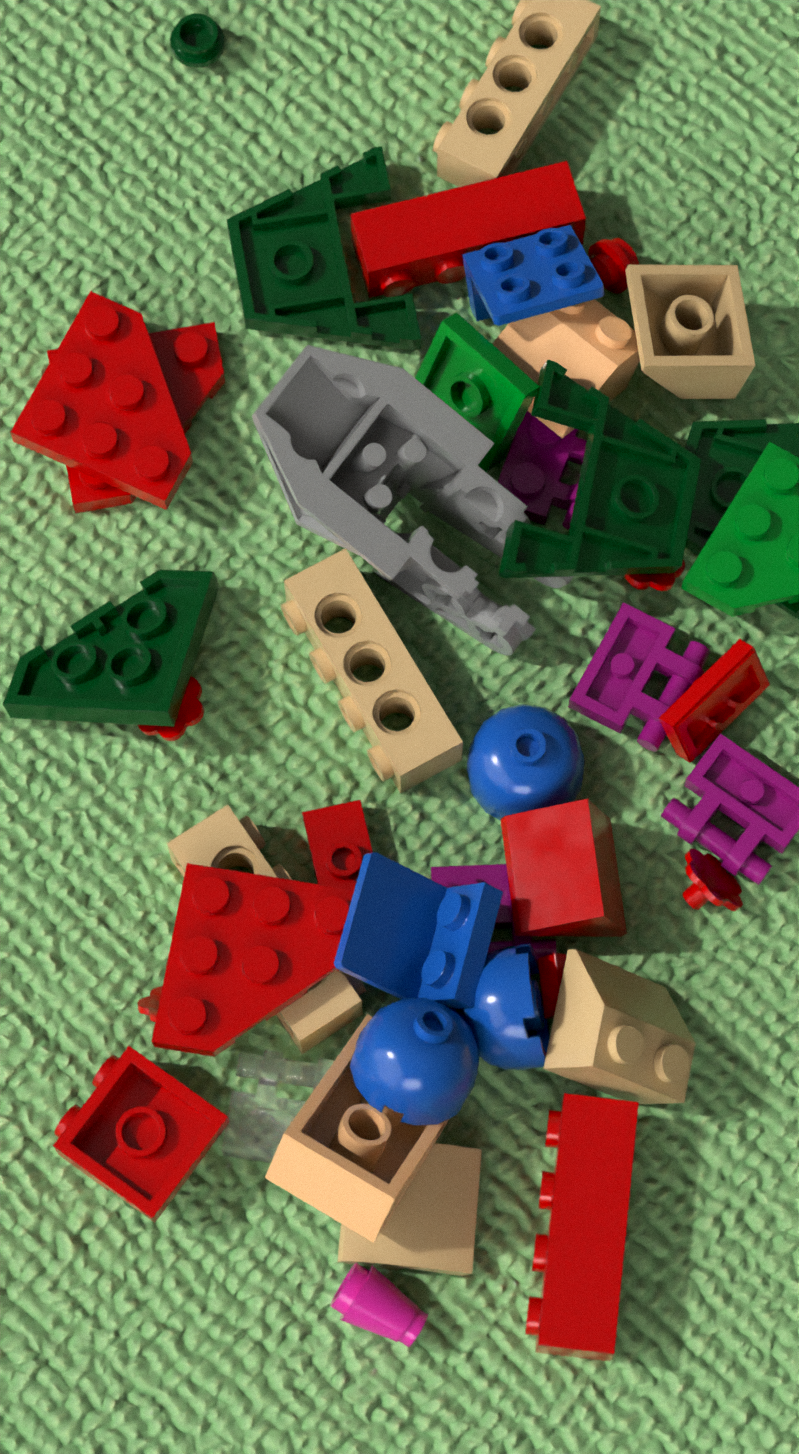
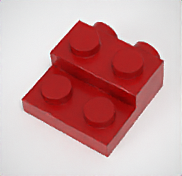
M128 1046L120 1058L112 1055L100 1067L92 1082L96 1089L82 1108L75 1104L62 1117L54 1132L58 1139L53 1147L59 1156L107 1191L111 1190L155 1223L224 1131L230 1120L223 1112Z

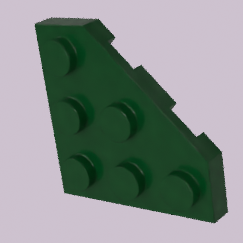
M158 570L140 581L142 590L117 606L108 601L70 625L73 633L47 650L38 645L19 658L3 702V706L10 718L174 727L220 587L214 572Z

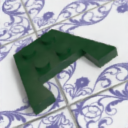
M382 146L374 147L362 153L363 159L342 169L337 165L320 173V180L293 193L288 189L226 219L246 329L408 350L421 349L422 339L412 294L358 303L353 301L336 215L337 209L391 201V187Z
M547 360L540 369L538 379L540 388L535 395L531 415L588 433L569 534L565 535L515 520L508 527L498 576L503 578L674 573L682 566L701 459L639 418L636 422L609 405L610 398L593 386L587 390L565 375L567 372L566 368L557 362Z
M766 419L693 421L685 449L699 457L701 464L685 546L696 555L700 554L769 442L799 458V423L767 424ZM788 601L775 603L776 606L799 620V602L789 604Z

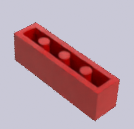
M564 161L351 213V239L368 297L372 298L380 295L394 297L404 295L414 287L437 281L441 284L457 282L466 277L462 254L480 250L489 244L506 243L535 235L547 228H560L571 225L581 245H583L586 216L568 162Z
M564 1093L561 1110H549L545 1147L556 1148L554 1172L542 1171L538 1209L550 1210L548 1234L536 1233L532 1260V1271L543 1272L541 1297L529 1296L525 1335L537 1336L536 1353L609 1362L614 1356L639 1102Z

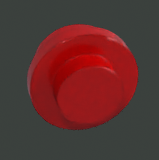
M613 238L611 240L601 239L589 248L588 257L601 278L604 288L617 294L627 290L628 284L625 270L628 265H639L638 258L632 247L620 238Z

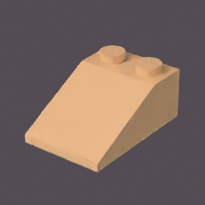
M367 1014L284 1132L265 1178L374 1243L400 1203L448 1120L436 1125L407 1124L401 1122L404 1114L395 1112L386 1105L381 1113L372 1107L359 1092L354 1083L350 1064L357 1039L361 1031L372 1019V1016Z

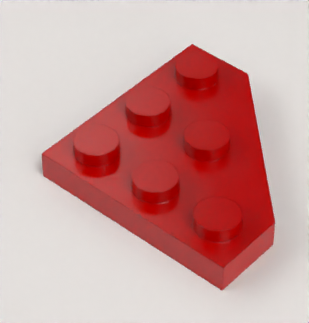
M90 291L10 432L13 442L167 510L193 463L191 450L142 314Z
M215 322L148 333L184 434L192 426L191 420L207 399H213L225 383ZM57 349L47 351L49 363ZM66 465L75 514L132 504L137 498Z
M187 863L152 1037L153 1047L215 1057L236 1043L235 1039L264 1019L266 1021L308 993L307 990L335 970L340 971L335 968L334 960L354 890Z

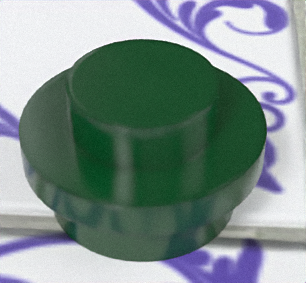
M194 13L179 20L171 32L170 46L174 57L181 64L192 68H202L213 64L221 57L225 47V40L221 27L212 18L204 14Z

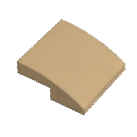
M435 1143L374 1243L341 1224L337 1262L347 1264L358 1263L361 1266L368 1267L373 1265L375 1268L389 1270L408 1268L457 1276L472 1274L482 1149Z

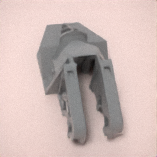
M307 345L252 415L255 427L296 524L361 556L374 567L371 571L488 648L503 655H512L519 644L530 638L536 629L527 622L530 616L515 604L502 606L483 595L476 588L479 582L475 580V577L478 574L467 565L460 568L432 545L434 539L427 534L429 531L423 526H420L411 533H394L385 525L387 521L385 519L397 503L409 493L422 503L419 508L425 513L429 511L502 558L508 527L515 520L531 524V522L524 513L528 506L478 466L494 443L403 368ZM574 576L537 577L534 579L546 586L561 588L569 584Z

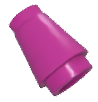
M355 1263L342 1281L330 1304V1307L342 1314L340 1321L395 1342L399 1341L407 1347L413 1344L428 1318L427 1313L420 1310L413 1301L373 1265L367 1270L358 1263Z

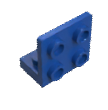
M571 225L560 228H547L535 235L506 243L489 244L480 250L462 254L470 308L476 321L491 318L495 325L500 326L601 298L605 295L604 284Z
M377 852L367 853L362 860L334 960V966L336 969L400 999L424 997L444 1003L451 1009L473 1008L476 990L483 972L503 891L485 882L447 888Z

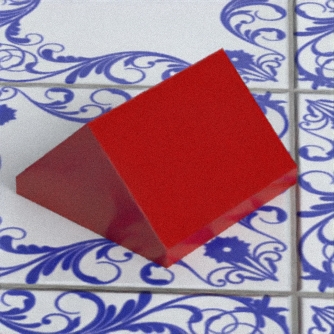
M587 798L506 815L500 819L515 936L622 937L627 934L611 819Z

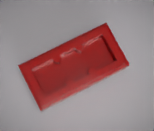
M739 639L659 717L676 755L691 763L770 685L756 650L752 645Z
M361 800L302 812L317 884L354 890L364 855L373 853Z

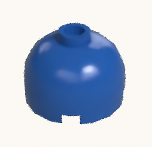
M520 704L503 708L483 722L470 743L466 770L473 797L486 813L500 820L506 815L573 802L582 787L585 758L578 734L564 717L546 707Z
M530 943L504 947L488 952L476 990L473 1008L453 1009L472 1028L480 1057L488 1064L505 1070H526L544 1067L550 1039L548 1019L544 1017L542 992L540 993L537 981H531V975L539 974V967L534 949Z
M424 997L404 998L379 1009L367 1023L357 1039L350 1069L356 1088L366 1101L381 1113L386 1105L393 1111L404 1114L401 1122L411 1125H436L456 1116L467 1097L471 1094L477 1077L480 1054L472 1028L459 1013L444 1003Z

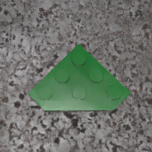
M771 442L768 443L683 579L681 589L731 617L755 612L757 607L788 601L789 604L799 602V458Z

